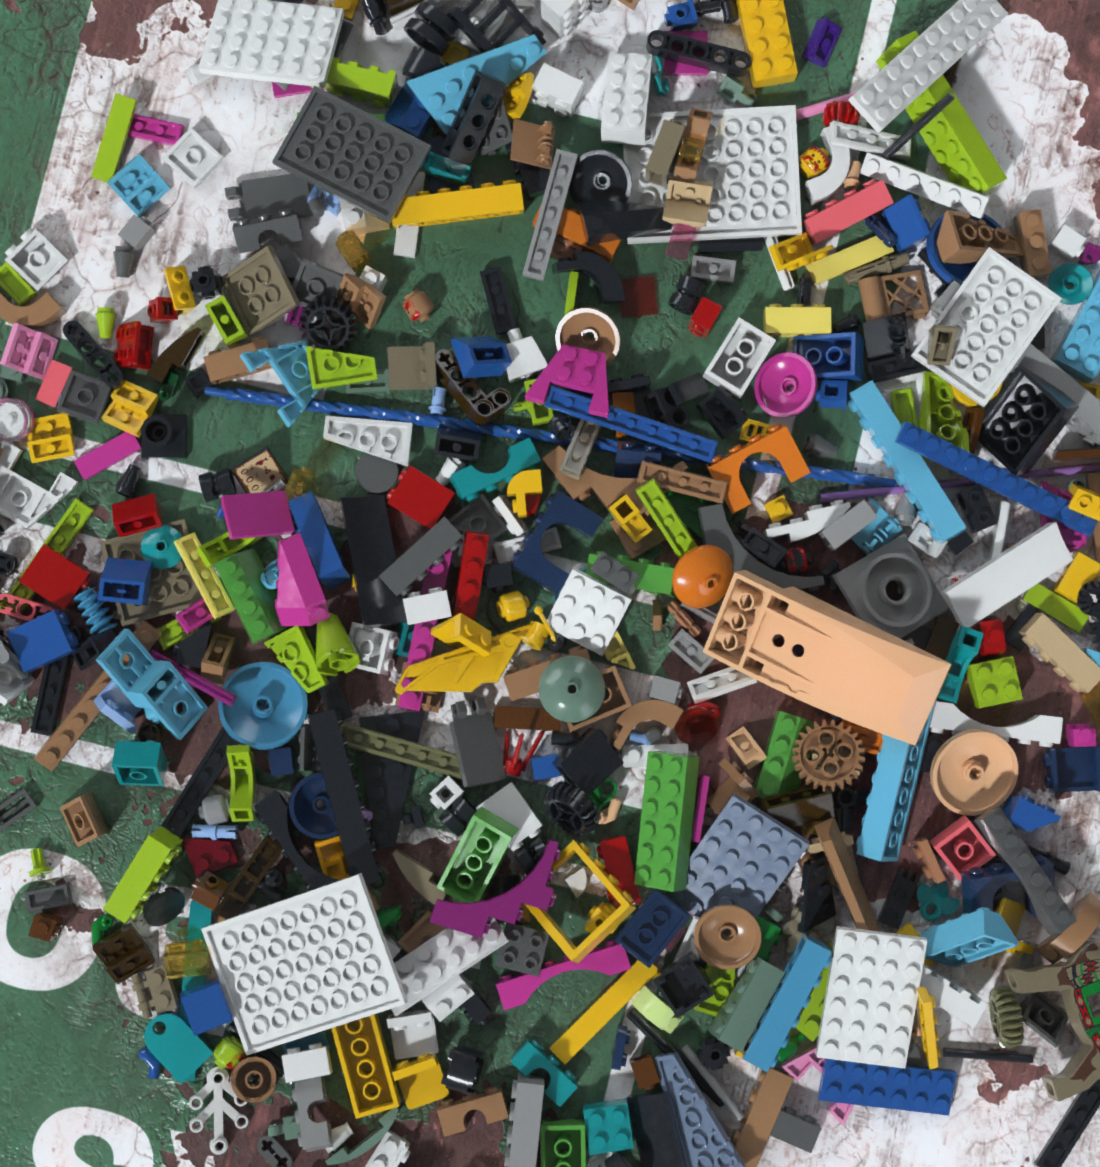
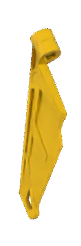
M531 621L528 625L491 637V654L485 657L464 646L409 665L397 683L395 692L400 695L406 691L473 692L483 683H498L521 641L531 648L540 651L550 634L544 624ZM406 677H417L406 687H402L401 684Z

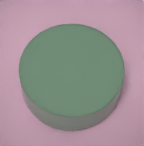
M766 904L762 910L765 915L778 924L783 919V915L769 904Z

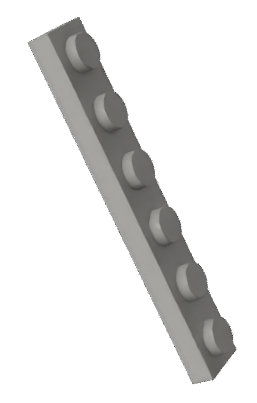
M556 149L522 273L524 277L544 282L578 154Z

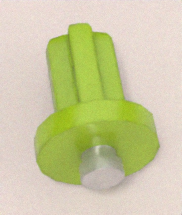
M42 848L32 849L30 853L33 870L29 871V876L37 877L38 880L45 879V875L52 873L51 867H46Z

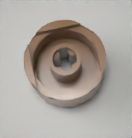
M251 1056L242 1059L235 1065L230 1075L232 1091L239 1099L245 1102L257 1103L264 1101L273 1093L276 1085L274 1067L269 1061L261 1057ZM250 1074H257L259 1076L256 1079L258 1082L256 1085L253 1083L248 1084L250 1080L248 1076Z

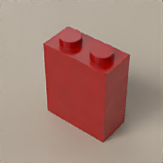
M409 466L408 469L404 468L398 477V480H400L396 488L392 487L386 498L389 499L388 505L430 530L442 519L456 494L412 466Z
M44 543L19 579V582L65 610L67 606L71 608L75 603L73 599L78 589L84 590L90 581V578L87 577L90 572Z

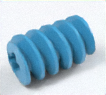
M96 587L78 594L73 599L75 603H80L77 609L84 611L81 615L82 618H89L85 624L86 626H93L89 631L91 634L101 633L118 625L117 623L109 622L114 616H106L105 613L110 608L101 607L105 601L97 599L99 592H93Z

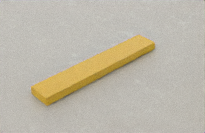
M637 959L631 965V969L626 970L549 1049L566 1064L659 969L654 964L648 968Z

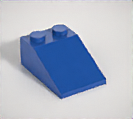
M857 332L793 337V353L801 355L811 363L816 372L817 381H863L864 338Z

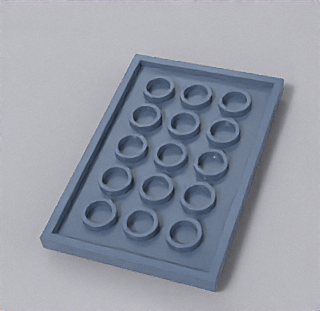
M733 793L689 856L686 890L677 892L665 891L664 894L692 917L694 915L701 917L707 910L715 906L731 904L746 909L757 918L807 849L810 841L736 793ZM724 929L723 932L728 934L731 930Z

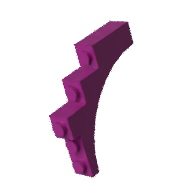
M548 840L543 855L533 870L519 884L503 894L472 903L449 902L436 899L430 922L482 938L483 933L488 934L491 925L488 917L514 925L516 920L520 921L524 909L520 907L521 903L547 911L549 906L553 907L556 894L553 893L554 889L546 886V883H551L554 870L551 867L553 860L557 861L561 851V848L558 847L559 843Z

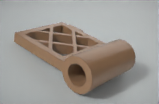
M921 270L881 277L873 276L858 281L866 321L893 315L890 308L893 300L903 306L899 313L904 312L905 309L909 310L905 312L906 317L912 316V320L925 318L926 313L930 312ZM915 276L917 286L913 290L904 283L908 277ZM892 280L899 285L894 294L886 289L885 281ZM901 287L911 294L907 302L896 296ZM913 297L921 301L922 309L916 310L908 305Z

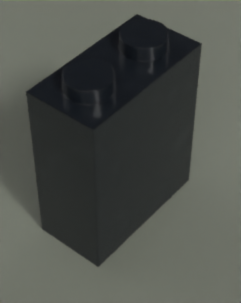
M589 728L558 756L552 764L569 785L573 783L575 787H581V790L587 792L589 796L624 762L620 758V752L608 743V737L601 729Z

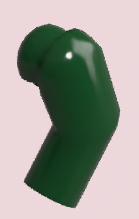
M170 372L168 382L157 390L160 400L166 401L176 394L181 378L180 373Z

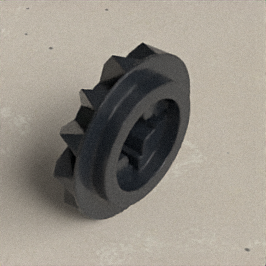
M1093 580L1085 583L1078 592V606L1086 615L1094 616L1100 614L1099 581ZM1090 594L1096 595L1098 602H1093Z

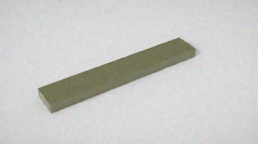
M345 722L339 725L340 732L346 735L347 747L462 779L455 753Z

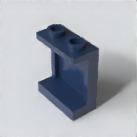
M1100 746L1046 748V753L1043 754L1044 766H1047V775H1045L1044 782L1048 792L1100 791Z

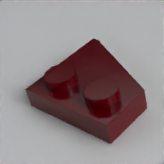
M182 838L196 878L198 876L202 877L206 871L212 873L239 862L232 841Z

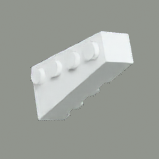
M923 964L920 987L925 986L928 994L933 995L936 1008L946 1010L953 1018L961 1019L975 1028L988 1004L971 989Z

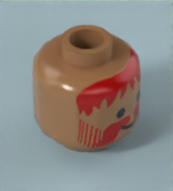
M416 289L404 297L405 301L402 306L411 321L419 320L422 323L432 317L430 312L434 310V304L426 291Z

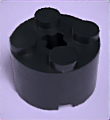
M414 46L402 68V75L406 77V80H410L450 64L446 62L445 65H442L440 57L419 47L417 49Z
M460 1044L451 1049L447 1062H450V1067L448 1071L444 1072L441 1084L446 1085V1089L473 1096L475 1092L472 1089L473 1083L478 1084L484 1064V1060L480 1058L485 1055V1052Z

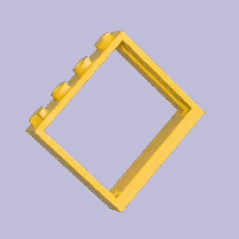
M573 840L560 852L558 860H553L551 869L554 870V874L577 853L621 906L576 947L546 910L527 904L524 905L572 962L579 963L624 921L636 907L632 903L634 900L631 898V895L627 891L622 892L618 887L619 881L612 874L608 876L604 871L605 865L598 858L594 859L590 855L592 850L584 842L579 843Z

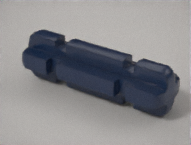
M875 214L865 218V224L881 241H884L883 243L888 248L896 245L897 237L890 233V230L878 220Z

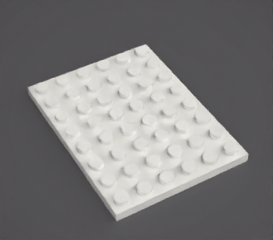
M796 105L706 110L713 112L701 164L697 178H695V180L713 182L706 226L692 227L687 224H671V230L627 238L628 244L802 235ZM690 111L648 113L645 145L623 144L624 161L630 169L633 181L631 195L627 203L665 207L669 181L666 188L645 181L646 166L664 119L668 121L670 119L677 120L682 123V126H685L686 130ZM676 160V162H675V165H674V167H673V170H672V173H671L670 176L679 177V175H675V174H674V170H675V166H676L677 160Z
M362 873L201 929L246 1056L383 1012L408 1002Z

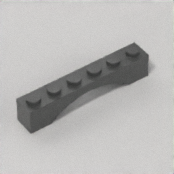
M1000 807L989 809L972 821L983 838L1004 858L1018 876L1031 899L1037 918L1048 934H1060L1077 921Z

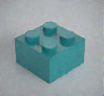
M116 741L112 767L120 785L164 786L167 760L161 743L156 741Z
M626 1098L583 1104L589 1155L634 1149Z

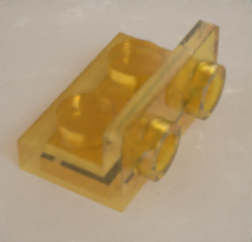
M300 467L299 470L293 468L284 491L285 495L290 499L303 495L306 486L304 481L316 485L317 479L312 473L313 471L304 467Z
M197 939L190 942L166 944L163 960L167 979L212 974L213 967L210 952L205 940Z

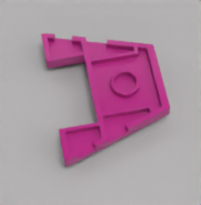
M563 344L525 394L526 401L545 405L551 385L592 393L593 397L589 407V414L609 418L605 353Z

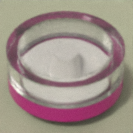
M17 398L0 399V441L17 442L28 437L33 430L35 422L30 406Z

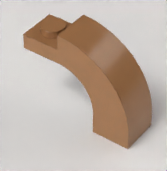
M694 107L691 108L681 151L674 170L675 175H679L683 179L697 178L713 112Z
M0 291V318L11 325L18 323L30 329H40L53 324L67 313L47 292L35 303L21 307L13 305Z
M645 700L635 703L632 707L624 710L615 721L622 728L621 730L617 728L612 735L611 740L614 741L612 746L621 750L634 726L645 720H655L673 729L684 710L661 700Z
M1089 892L1075 903L1072 914L1077 921L1060 934H1052L1038 945L1036 950L1051 964H1055L1063 957L1067 959L1084 944L1099 925L1100 900L1092 892Z

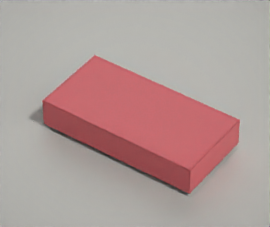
M52 359L35 399L57 408L59 397L64 390L71 369L74 370V368Z

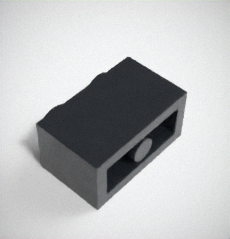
M438 426L434 454L477 462L482 433Z

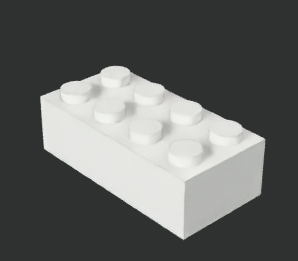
M609 52L601 123V141L603 143L645 145L652 76V54Z

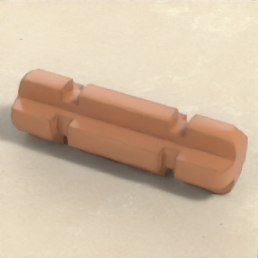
M672 600L666 606L668 611L674 614V618L680 625L688 630L687 633L692 638L701 633V629L693 624L694 621L683 608H680L676 600Z

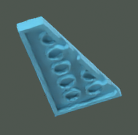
M535 34L405 82L443 133L447 135L476 69L492 75L508 85L544 56L547 51Z

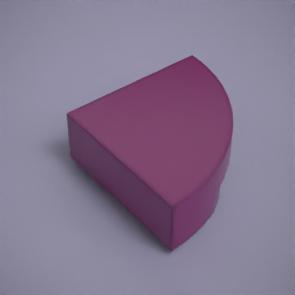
M1090 242L1085 244V249L1078 261L1082 265L1094 264L1100 260L1099 246Z

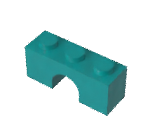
M528 1038L512 1055L510 1062L526 1077L537 1068L548 1071L551 1078L544 1086V1093L561 1107L578 1088V1082H576L578 1078L570 1070L564 1071L559 1066L561 1062L554 1055L548 1056L543 1051L544 1047L536 1039L532 1041Z

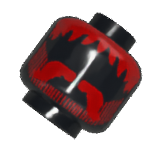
M802 546L786 548L789 553L780 564L781 572L793 576L806 573L808 565L812 564L810 552H805Z

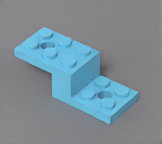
M123 629L96 659L98 664L135 707L150 708L178 740H181L208 709L207 705L170 661H155L130 629ZM125 654L129 657L127 666H124L122 663ZM181 702L183 710L178 714L176 707Z

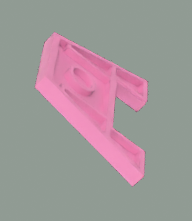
M817 1044L780 1065L798 1081L812 1065L822 1074L824 1058L816 1057ZM831 1102L826 1109L844 1125L854 1104Z

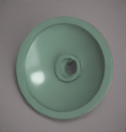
M561 657L550 663L541 675L538 688L540 701L545 710L560 721L574 723L586 720L597 712L604 700L605 682L603 676L591 661L583 657ZM569 685L576 686L575 693L571 694L568 692Z

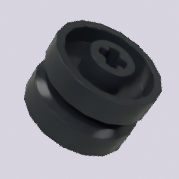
M421 2L414 11L416 18L408 20L403 27L404 31L421 48L438 57H442L449 48L447 41H453L460 32L459 27L447 14L427 2Z

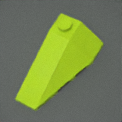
M925 371L923 373L919 428L969 452V434L962 425L960 419L962 416L960 410L956 409L953 401L954 394L950 384L934 372ZM921 455L924 461L934 462Z

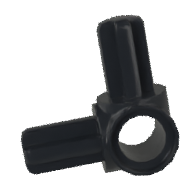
M844 787L843 790L836 788L832 792L833 808H837V825L839 830L850 829V809H853L856 804L867 805V797L871 791H856L855 788ZM843 791L847 795L845 803L840 800V794Z

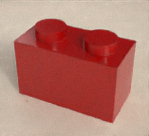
M702 297L687 327L691 330L690 333L698 338H702V336L707 338L719 316L722 306Z
M155 494L112 504L113 524L120 537L162 526L161 507Z

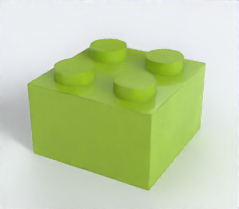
M1013 656L969 664L966 675L974 708H984L1023 699Z

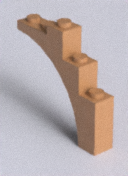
M560 445L542 458L544 464L573 500L583 502L591 496L590 492L593 491L608 510L611 505L627 494L639 509L642 517L645 515L647 517L651 516L635 491L636 488L643 485L636 482L637 478L611 477L599 474L586 467L583 468L579 480L561 474L558 470L566 451ZM684 461L671 467L689 472L688 466ZM662 489L664 494H666L669 491L666 489Z

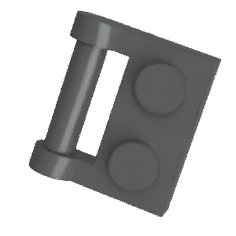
M0 635V664L14 671L20 680H28L31 672H23L11 643Z

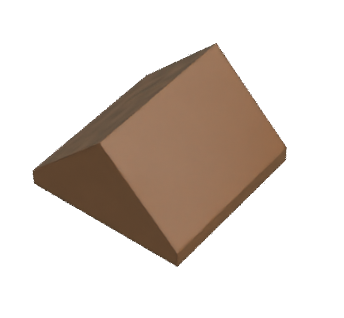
M92 793L81 795L59 807L77 847L109 833Z

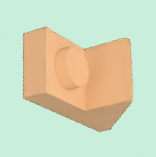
M744 726L726 737L729 745L748 770L767 758Z

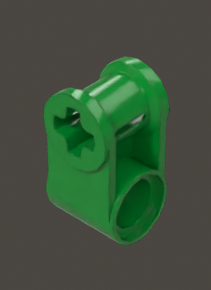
M608 777L603 782L612 783L614 786L613 792L604 793L601 789V784L589 795V797L593 798V802L598 805L597 809L599 811L617 793L618 786L613 778Z

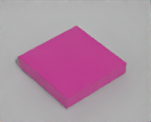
M665 31L708 42V31ZM674 45L672 47V49L676 52H680L683 50L682 47L679 45ZM699 50L693 52V54L696 57H702L704 55L702 51ZM664 59V76L708 75L707 69Z

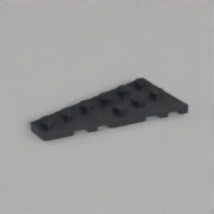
M425 711L360 717V727L418 743ZM363 751L369 811L373 813V818L370 820L372 840L376 849L396 847L413 765Z

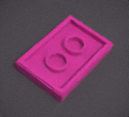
M285 491L223 495L220 498L230 540L293 534L295 531Z

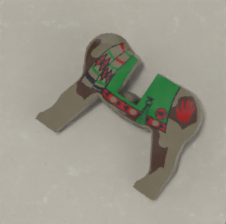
M1096 941L1084 942L1066 962L1060 961L1056 964L1036 965L1023 970L1010 967L1004 970L1010 989L1013 992L1023 994L1061 990L1067 1016L1075 1033L1082 1042L1059 1074L1041 1076L1048 1098L1056 1101H1062L1085 1091L1100 1079V1009L1091 1012L1092 1005L1086 998L1100 992V943Z

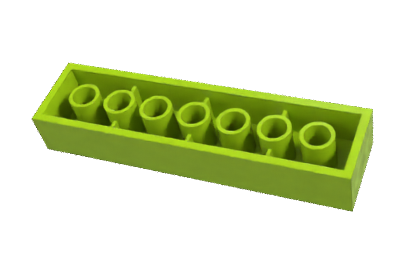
M916 31L898 38L876 60L880 70L919 36ZM942 74L905 110L912 119L913 124H915L946 94L950 92L955 99L919 132L950 182L988 195L1008 178Z

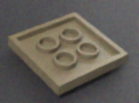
M266 246L222 276L225 289L248 336L255 335L300 305L272 246Z

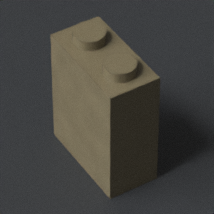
M664 119L646 166L645 181L666 188L684 139L685 126H682L681 122L670 119V121Z

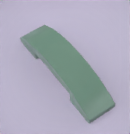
M399 1107L383 1112L378 1119L382 1124L379 1128L351 1150L344 1143L336 1152H332L327 1156L326 1164L344 1163L357 1158L371 1149L390 1129L397 1116Z

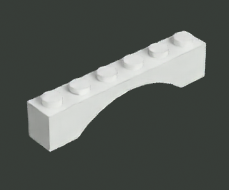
M936 701L930 724V732L943 734L945 729L952 730V735L966 730L983 729L996 733L1006 742H1009V738L1018 739L1017 743L1031 745V741H1039V746L1053 748V743L1060 744L1063 718L1034 715L1028 720L1015 725L994 727L969 718L953 703Z

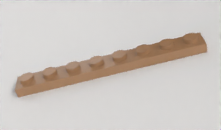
M145 620L133 632L147 651L150 650L162 635L158 629ZM127 654L122 659L124 666H127L129 663ZM104 670L34 756L35 761L51 772L100 712L93 700L112 680Z

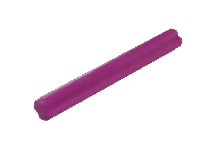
M153 649L148 651L155 661H170L187 683L221 702L233 706L237 700L233 693L186 667L175 663V661Z

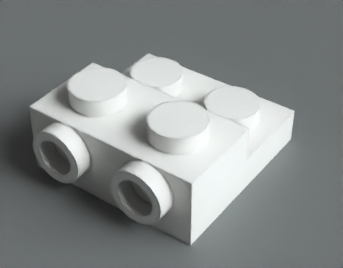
M35 228L33 231L28 229L20 237L23 241L18 246L13 244L5 252L7 255L5 261L38 291L68 259Z
M352 622L349 637L359 654L360 660L356 668L388 675V672L392 671L394 667L393 651L398 648L400 643L397 637L398 633L381 628L364 630L363 624Z

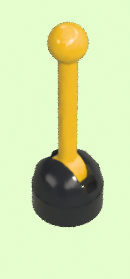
M536 606L534 612L539 615L550 634L547 642L551 651H561L567 645L564 636L553 632L542 613L543 608Z

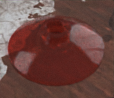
M702 707L692 708L680 715L675 725V732L682 742L689 745H700L708 742L715 736L718 731L719 722L717 716L711 710Z

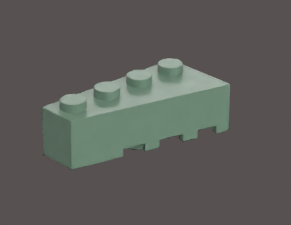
M755 956L747 965L745 973L706 1030L718 1040L742 1052L785 972Z

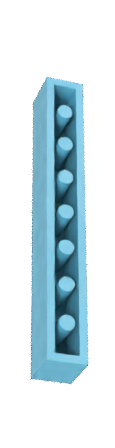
M873 380L849 393L847 404L853 413L856 412L860 417L859 423L863 430L869 431L872 436L870 440L876 449H880L883 453L882 459L888 468L892 467L895 472L894 478L900 486L903 485L906 489L907 499L918 508L919 511L917 513L923 523L927 522L931 529L929 533L934 541H939L942 545L964 532L967 528L921 455L895 443L901 424Z

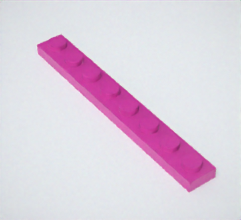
M450 549L443 554L446 558L438 566L432 564L427 569L429 574L424 577L421 595L429 594L428 589L442 587V591L445 590L452 556ZM439 619L415 624L406 668L409 665L431 658L435 639L431 635V628L438 625ZM406 677L402 687H406L417 677ZM406 691L400 695L398 707L420 711L424 691Z

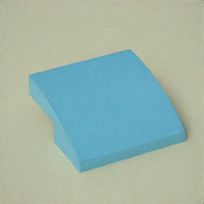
M139 153L107 181L109 186L138 217L171 189Z

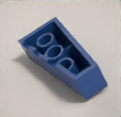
M312 491L288 501L292 522L295 521L298 527L295 529V532L301 534L309 558L314 565L313 568L317 578L321 580L328 590L352 580L349 572L342 565L345 562L338 548L334 545L335 539L330 529L326 526L328 525Z

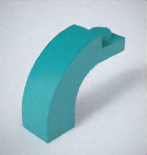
M962 626L956 632L945 660L952 665L937 699L947 703H957L964 675L971 660L979 652L984 633Z

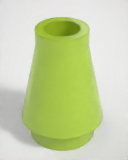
M97 307L95 315L99 329V338H113L117 317L115 308Z

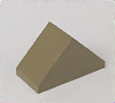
M934 325L929 330L927 364L950 366L958 326Z

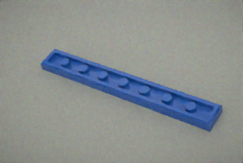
M551 385L544 405L547 408L709 463L713 460L718 441L608 405L609 418L589 414V407L592 399Z

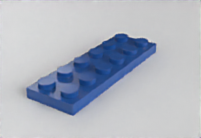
M824 1058L818 1099L820 1101L949 1116L957 1073L951 1069H929L926 1066L906 1064L904 1069Z

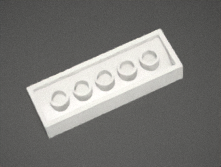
M1047 523L940 593L960 626L969 628L1072 562L1073 558L1063 541L1057 523Z

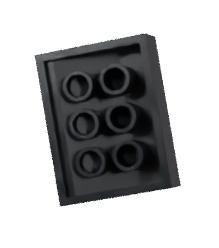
M1019 365L985 411L978 441L1012 474L1017 476L1027 474L1079 406L1063 391L1024 366Z

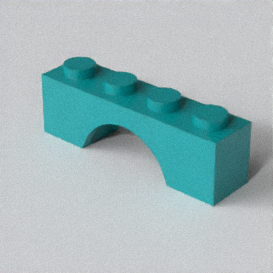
M530 437L509 447L507 451V464L496 473H483L470 465L451 474L449 479L460 501L467 499L470 502L479 497L478 493L484 490L489 493L499 488V483L503 481L509 483L516 474L522 471L537 470V465L541 462V459Z

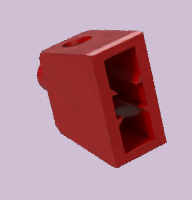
M994 615L986 616L973 625V630L984 633L977 659L1000 657L1006 651L1002 619Z

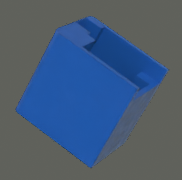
M219 978L180 992V998L194 1036L233 1021Z

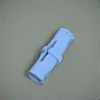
M193 824L192 829H195V831H192V837L211 838L212 840H218V838L237 839L238 825Z

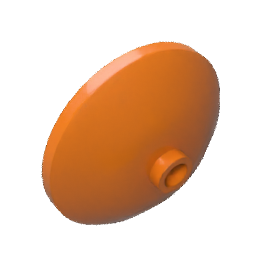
M701 545L689 550L679 559L673 571L672 588L676 597L683 604L692 608H705L717 603L726 595L733 578V562L723 549L714 545Z

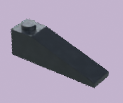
M602 199L578 203L587 246L672 229L671 223L662 219L664 207Z

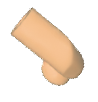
M613 797L609 807L600 810L598 824H607L617 818L622 803L621 799Z

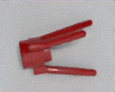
M540 731L523 763L522 758H519L524 734L521 733L514 756L510 755L509 757L510 733H505L503 766L506 774L520 777L521 771L525 772L526 766L537 748L544 731Z

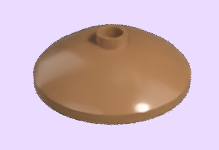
M581 307L567 313L560 321L555 336L558 350L564 344L605 353L606 366L615 359L621 342L620 332L614 320L605 312L592 307ZM587 332H592L594 337H589Z
M731 904L718 905L707 910L697 921L694 929V944L700 957L711 966L719 969H736L749 963L758 953L761 945V930L756 918L746 909ZM730 929L731 932L726 934L723 930Z

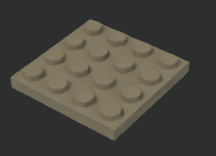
M186 519L163 524L175 528L182 537L190 534ZM149 530L101 541L105 564L108 557L145 561L141 553V542ZM163 542L159 543L158 549L160 551L164 550L165 544ZM181 559L177 565L168 569H158L152 566L148 606L116 603L121 625L127 626L142 622L143 620L146 621L185 610L203 597L183 559Z

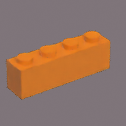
M539 208V210H538V212H537V214H536V216H535V218H534V220H533V227H534V228H535V226H536V222H537V219H538V215H539L540 208ZM569 208V210L563 209L556 235L583 247L585 252L601 256L611 264L622 239L587 246L579 211L573 208Z

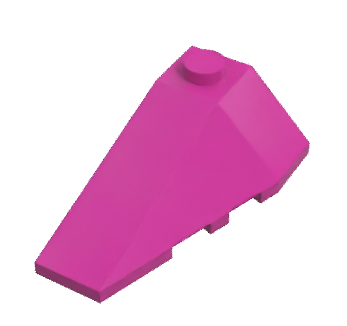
M296 533L280 540L277 561L279 575L278 580H276L278 592L277 599H275V608L280 625L312 626L329 618L330 614L301 534Z

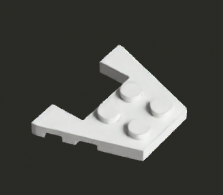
M3 440L1 448L4 450L0 458V514L29 529L69 494L79 482L60 472L50 491L45 490L12 471L23 450Z

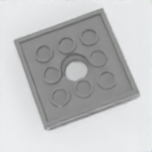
M905 533L833 575L834 580L857 618L900 639L949 609ZM889 581L898 582L899 587L903 590L901 600L893 601L887 596L886 585Z

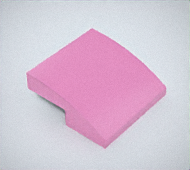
M14 323L0 364L44 380L58 339Z

